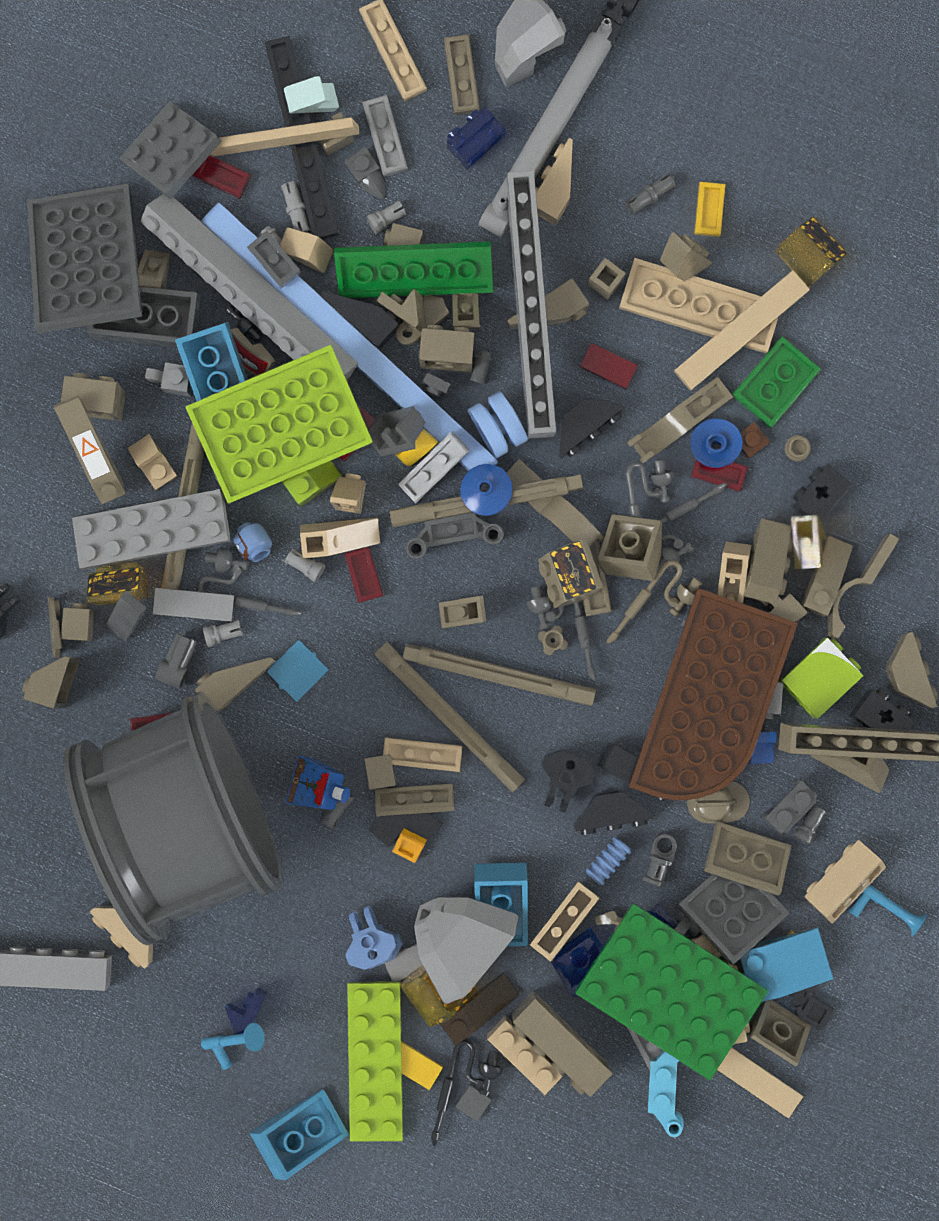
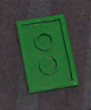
M782 336L735 390L732 396L771 429L819 373L821 368Z

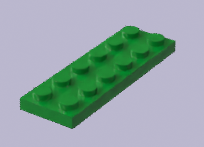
M491 241L340 247L334 250L339 296L346 298L379 297L382 292L389 297L392 294L396 296H409L413 289L421 295L493 293Z

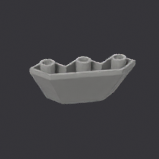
M514 0L497 27L495 67L506 88L533 75L534 65L536 64L535 57L564 42L565 25L561 18H556L553 10L543 0Z
M438 897L419 906L414 925L418 954L443 1002L446 1004L465 997L514 938L518 915L471 898Z

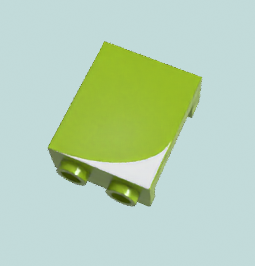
M823 638L789 673L784 674L778 680L779 683H783V687L813 719H818L863 677L859 672L861 669L860 665L851 657L847 659L841 652L843 650L842 646L833 638L831 640Z

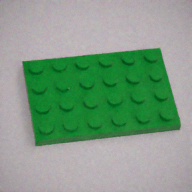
M635 903L631 904L575 990V994L708 1080L712 1079L768 993L765 987Z

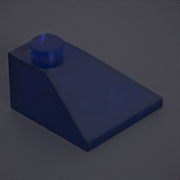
M591 927L564 945L553 961H550L572 997L578 996L575 994V990L604 947Z

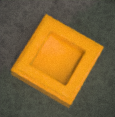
M403 828L392 852L416 863L427 839Z

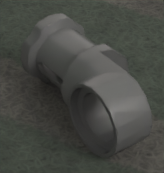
M660 833L654 838L649 857L651 860L647 875L643 876V881L665 887L666 882H664L667 869L668 866L672 865L677 848L676 840L672 835ZM661 838L671 840L672 848L668 852L658 850L657 843Z

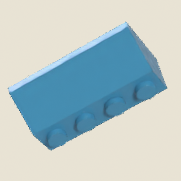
M228 322L175 339L196 401L248 380Z

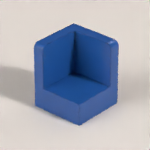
M760 732L754 752L747 764L772 763L774 761L773 742H776V732Z

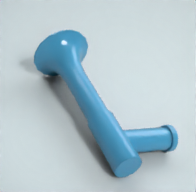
M869 885L862 892L856 903L849 910L851 914L859 918L860 913L871 899L906 922L911 929V937L917 933L927 917V914L918 916L908 912L872 885Z
M251 1023L242 1034L203 1038L201 1046L205 1050L212 1049L221 1064L222 1070H226L233 1063L229 1060L223 1047L245 1044L249 1050L258 1051L262 1048L265 1037L261 1026Z

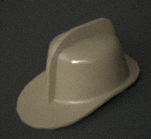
M733 781L713 794L687 800L691 815L703 823L738 821L745 816L750 803L746 789Z

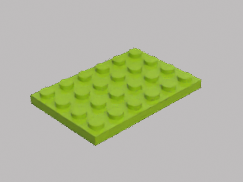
M332 344L186 406V410L228 504L373 443Z

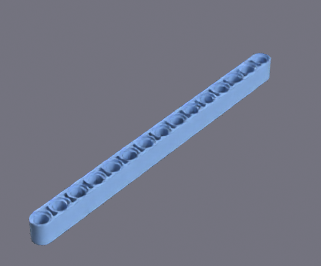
M217 203L205 215L201 222L357 361L358 365L356 368L398 407L403 409L414 406L426 422L423 428L432 434L439 443L450 432L454 431L470 448V451L459 461L464 468L470 471L478 465H496L498 463L490 452L299 276H296L281 289L247 248L257 237L220 203Z

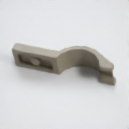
M716 377L654 425L628 441L627 444L629 447L633 446L641 456L640 461L643 464L731 400L733 396L719 377Z
M520 459L507 471L512 486L542 481ZM562 496L527 502L540 515H543L561 530L572 543L586 538L590 548L597 539L602 542L605 538Z
M892 534L885 535L860 577L840 585L828 615V637L838 639L845 628L838 612L839 600L843 593L853 585L867 586L873 583L899 540Z

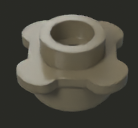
M554 626L552 630L547 632L541 631L538 634V639L542 641L544 646L543 652L546 655H552L556 650H565L568 643L563 639L560 626ZM551 638L555 639L554 643H551Z

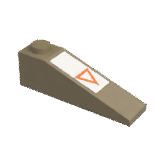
M77 395L54 405L59 420L101 504L125 495L123 479L79 396Z

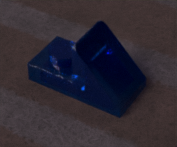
M257 988L254 994L249 992L243 1007L247 1008L246 1011L227 1003L225 1010L235 1035L244 1033L246 1027L254 1022L267 991Z

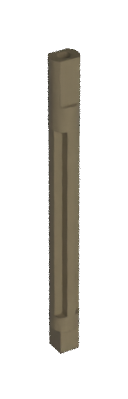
M193 423L191 425L178 497L197 494L205 450ZM186 550L167 554L161 588L179 590Z
M563 476L512 486V497L508 505L565 495L571 491L584 489L582 476ZM461 496L392 509L390 510L392 526L398 527L471 513L472 511L466 507Z
M388 642L374 654L511 792H514L525 779Z
M406 644L403 659L418 662V664L592 706L596 693L594 688L424 646L419 647Z

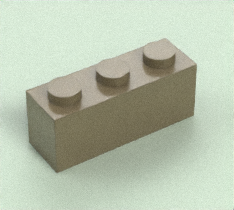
M761 518L754 534L744 596L774 604L778 595L784 594L787 580L783 579V575L787 573L790 565V558L786 557L787 552L791 551L794 537H790L792 526Z

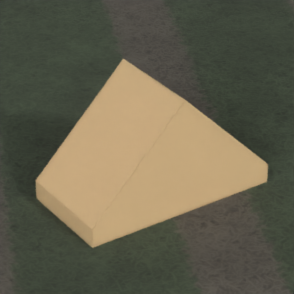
M286 228L280 243L281 248L291 259L320 273L325 272L334 250L318 236L292 228Z

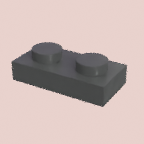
M268 231L247 246L248 250L281 289L301 273L300 269Z

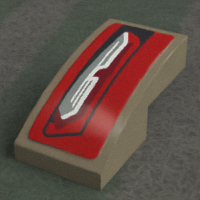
M238 328L231 329L244 369L255 376L272 370L275 360L261 343L252 345Z

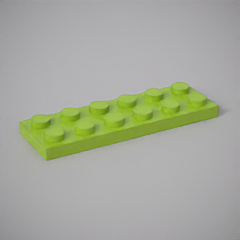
M401 981L348 982L350 1141H403Z

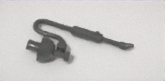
M664 459L654 460L656 472L648 474L652 484L660 486V488H653L651 491L648 488L644 466L639 462H633L627 467L626 478L631 502L629 504L630 517L641 518L639 504L635 501L631 471L635 467L640 469L643 489L648 496L660 497L661 502L671 501L666 485L672 482L674 470L665 469Z
M724 482L717 485L697 499L693 497L668 511L666 516L659 519V521L663 524L666 521L672 522L697 508L700 502L721 493L727 483ZM663 536L662 542L673 540L677 551L670 547L662 548L661 554L663 557H661L657 571L669 560H675L680 563V556L694 551L691 544L688 542L684 547L683 541L676 536ZM674 565L669 566L672 572L677 568Z
M223 547L219 549L218 554L207 552L205 562L215 564L216 572H226L234 566L232 568L233 577L231 579L205 576L199 581V592H206L203 588L206 581L222 584L234 583L243 570L248 569L249 560H235L232 553ZM240 596L234 598L233 601L235 606L262 612L270 610L292 617L302 614L301 611L292 608L285 609L271 606L268 602Z
M541 586L531 588L533 600L526 602L527 607L532 613L539 615L541 624L539 629H549V623L562 615L563 606L558 608L556 614L548 612L552 601H550L549 597H543ZM579 602L574 603L579 642L581 649L585 652L588 676L595 682L596 672L592 665L589 651L591 643L585 617L581 615Z

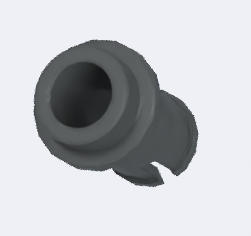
M477 350L476 355H473L475 362L469 381L486 384L490 362H493L491 353Z

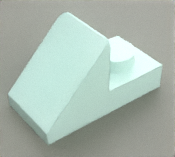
M320 76L284 88L290 114L332 112L339 108L333 83H321Z

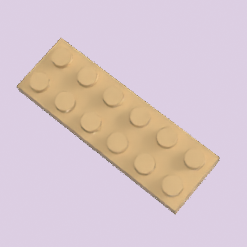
M634 258L619 309L714 337L762 296L696 276L684 282L666 267ZM778 318L743 347L767 354Z

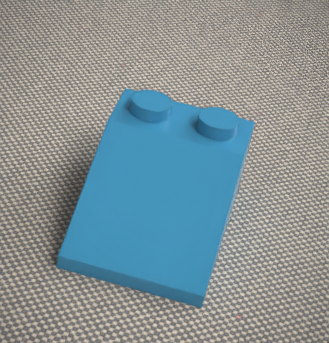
M474 864L475 900L518 915L516 933L507 946H528L527 864Z
M818 927L758 942L740 958L745 975L768 990L762 1002L780 998L833 979Z
M324 1089L272 1117L249 1133L274 1178L279 1180H287L349 1135Z

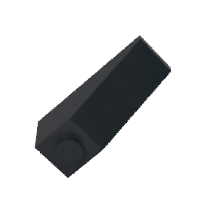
M325 291L320 294L331 307L378 350L389 341L399 328L396 322L398 318L389 309L383 311L379 306Z

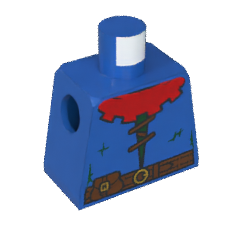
M299 755L285 803L334 810L337 801L341 803L348 801L350 789L342 786L344 775L341 772L315 758Z

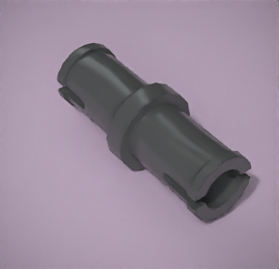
M665 173L652 184H646L642 187V191L625 201L627 210L632 215H636L637 212L650 203L655 204L660 196L676 186L674 179L671 175L669 176L668 173Z

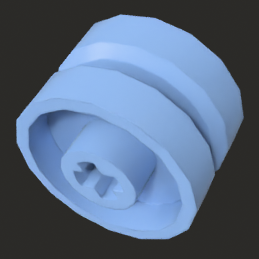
M500 391L488 397V406L492 414L481 403H477L468 409V413L477 431L496 459L508 452V445L504 435L515 447L528 441L517 413Z

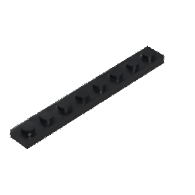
M290 36L265 41L285 127L310 124L309 113L290 114L284 92L285 87L301 82ZM316 141L290 145L312 235L318 236L321 239L339 235Z

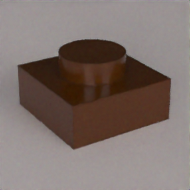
M755 422L740 432L743 441L742 452L748 459L770 443Z

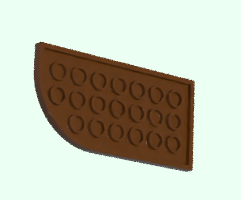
M698 588L628 787L663 799L692 800L713 794L731 783L746 767L754 752L798 623Z

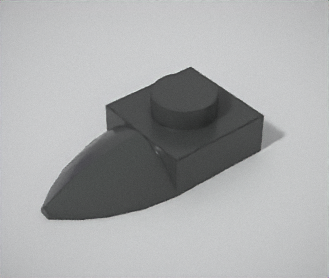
M366 147L344 161L364 191L376 198H385L383 175Z

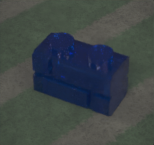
M486 107L481 111L478 109L474 110L467 117L466 120L468 122L462 128L459 126L455 127L447 136L449 138L447 140V148L466 169H469L506 134L505 127Z

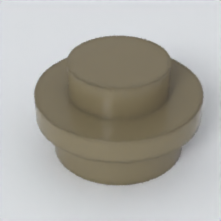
M800 435L793 436L785 443V454L792 461H802L809 456L811 445L805 437Z

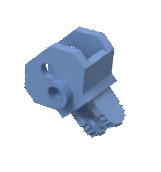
M370 906L365 907L363 910L369 926L366 929H363L360 918L355 912L349 914L354 934L351 935L353 941L345 954L349 965L364 970L375 968L395 959L403 945L400 934L385 930L382 924H378Z

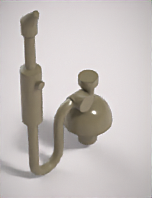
M675 560L665 562L657 572L655 580L651 581L646 588H642L625 612V618L617 629L611 633L606 642L611 643L617 640L619 633L630 619H634L650 597L651 589L669 566H676L677 573L667 585L664 597L668 604L674 607L669 612L675 617L680 615L679 611L685 604L692 605L696 590L702 585V582L694 577L688 586L680 583L677 588V596L680 599L678 602L675 596L670 597L669 592L680 578L682 566Z

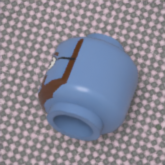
M247 522L238 527L233 540L236 548L245 560L258 562L270 554L272 540L261 524Z

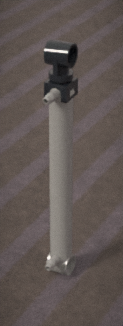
M608 0L606 7L610 8V10H603L601 15L599 14L590 29L588 38L509 172L534 171V179L536 178L605 57L618 40L620 32L625 25L623 16L629 19L639 0ZM506 178L479 221L481 227L501 238L510 225Z

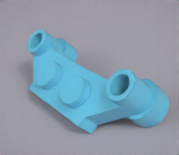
M662 1051L656 1058H650L648 1113H653L669 1136L677 1137L681 1134L684 1127L683 1116L678 1111H675L677 1062L679 1060ZM672 1124L677 1125L676 1127H670Z

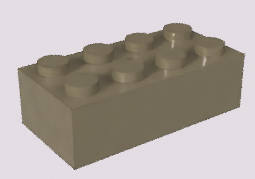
M534 991L512 1012L513 1029L523 1039L528 1036L532 1040L534 1050L542 1057L547 1055L552 1062V1067L561 1076L566 1073L572 1081L570 1084L581 1095L585 1092L591 1097L613 1074L609 1063Z

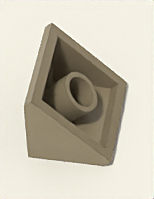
M768 1000L762 1003L750 1022V1033L747 1034L758 1043L794 1066H797L812 1025L798 1018V1016L773 1000Z

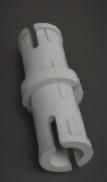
M288 182L289 186L286 183L283 184L281 188L288 206L286 207V212L291 217L294 229L310 233L311 229L305 214L306 207L301 200L297 182Z

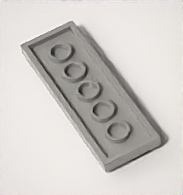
M221 489L72 518L79 569L83 570L231 541L224 493Z

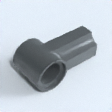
M176 633L166 658L161 661L155 680L181 689L188 674V664L198 642Z

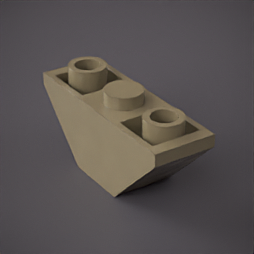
M675 232L670 235L660 258V261L677 278L684 282L713 263L707 257L710 253L700 243H697L692 238L690 239L686 234L679 236Z
M913 632L904 633L901 635L885 666L892 689L899 695L925 708L937 707L936 700H938V695L933 685L930 686L927 677L930 675L929 667L925 660L922 661L919 651L922 650L920 640L917 636H914Z
M811 755L814 759L877 793L882 791L889 773V768L883 758Z

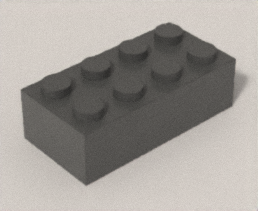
M140 287L141 317L88 325L87 333L93 339L178 348L175 339L198 332L201 298L196 292Z

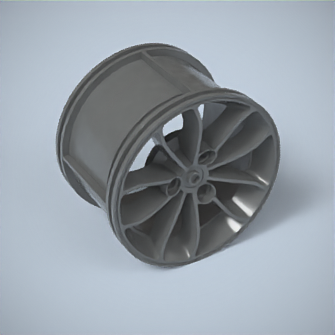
M198 692L194 694L193 698L190 696L184 698L181 703V710L104 743L102 750L90 740H83L77 745L74 744L65 749L63 766L67 791L87 853L114 909L130 933L140 943L150 945L157 940L167 938L170 932V919L180 921L255 890L261 896H267L271 894L272 890L276 892L283 888V874L278 852L261 802L229 730L214 704L205 693Z

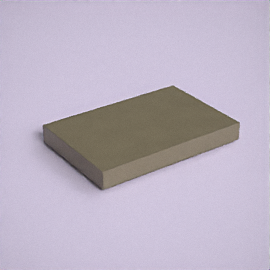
M717 821L704 871L779 896L782 892L792 845Z

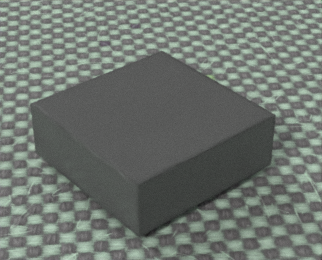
M469 1084L455 1107L477 1122L492 1098L479 1094L480 1090Z

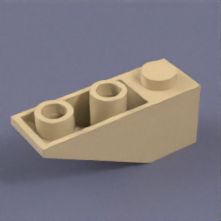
M571 138L568 139L565 145L562 143L559 145L554 154V157L557 158L552 167L548 165L541 176V179L544 181L540 188L535 187L538 216L555 226L570 200L573 141Z
M378 517L300 525L303 558L330 556L379 544Z

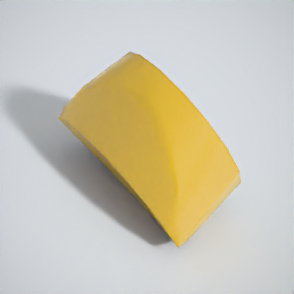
M423 429L415 441V449L399 452L395 455L403 464L410 467L439 442L432 434Z

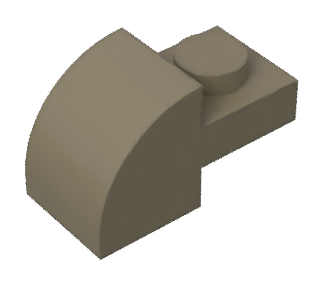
M790 593L786 594L783 598L778 596L774 604L757 600L763 607H770V610L767 611L768 613L794 622L808 613Z

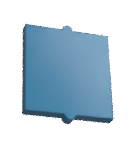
M298 640L267 673L279 684V689H284L297 702L329 669L316 657L317 654L315 652H311Z

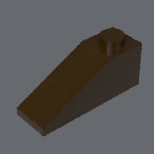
M503 972L441 1016L440 1025L456 1046L476 1032L519 994Z

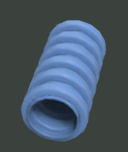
M613 837L612 844L608 843V848L601 851L603 854L596 857L597 861L595 863H591L592 867L585 870L599 885L605 884L604 880L610 878L609 874L615 872L614 868L621 865L619 863L621 860L625 861L627 853L631 854V849L619 838Z

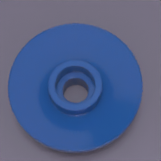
M709 419L700 423L694 429L690 440V447L694 457L703 465L713 468L725 467L733 463L740 455L743 444L738 428L724 419ZM713 444H719L721 448L715 450L711 446Z
M482 464L472 468L464 476L460 491L461 498L470 511L478 515L490 516L501 512L508 505L512 497L513 488L510 477L502 468L492 464ZM483 484L490 485V489L487 492L481 491Z

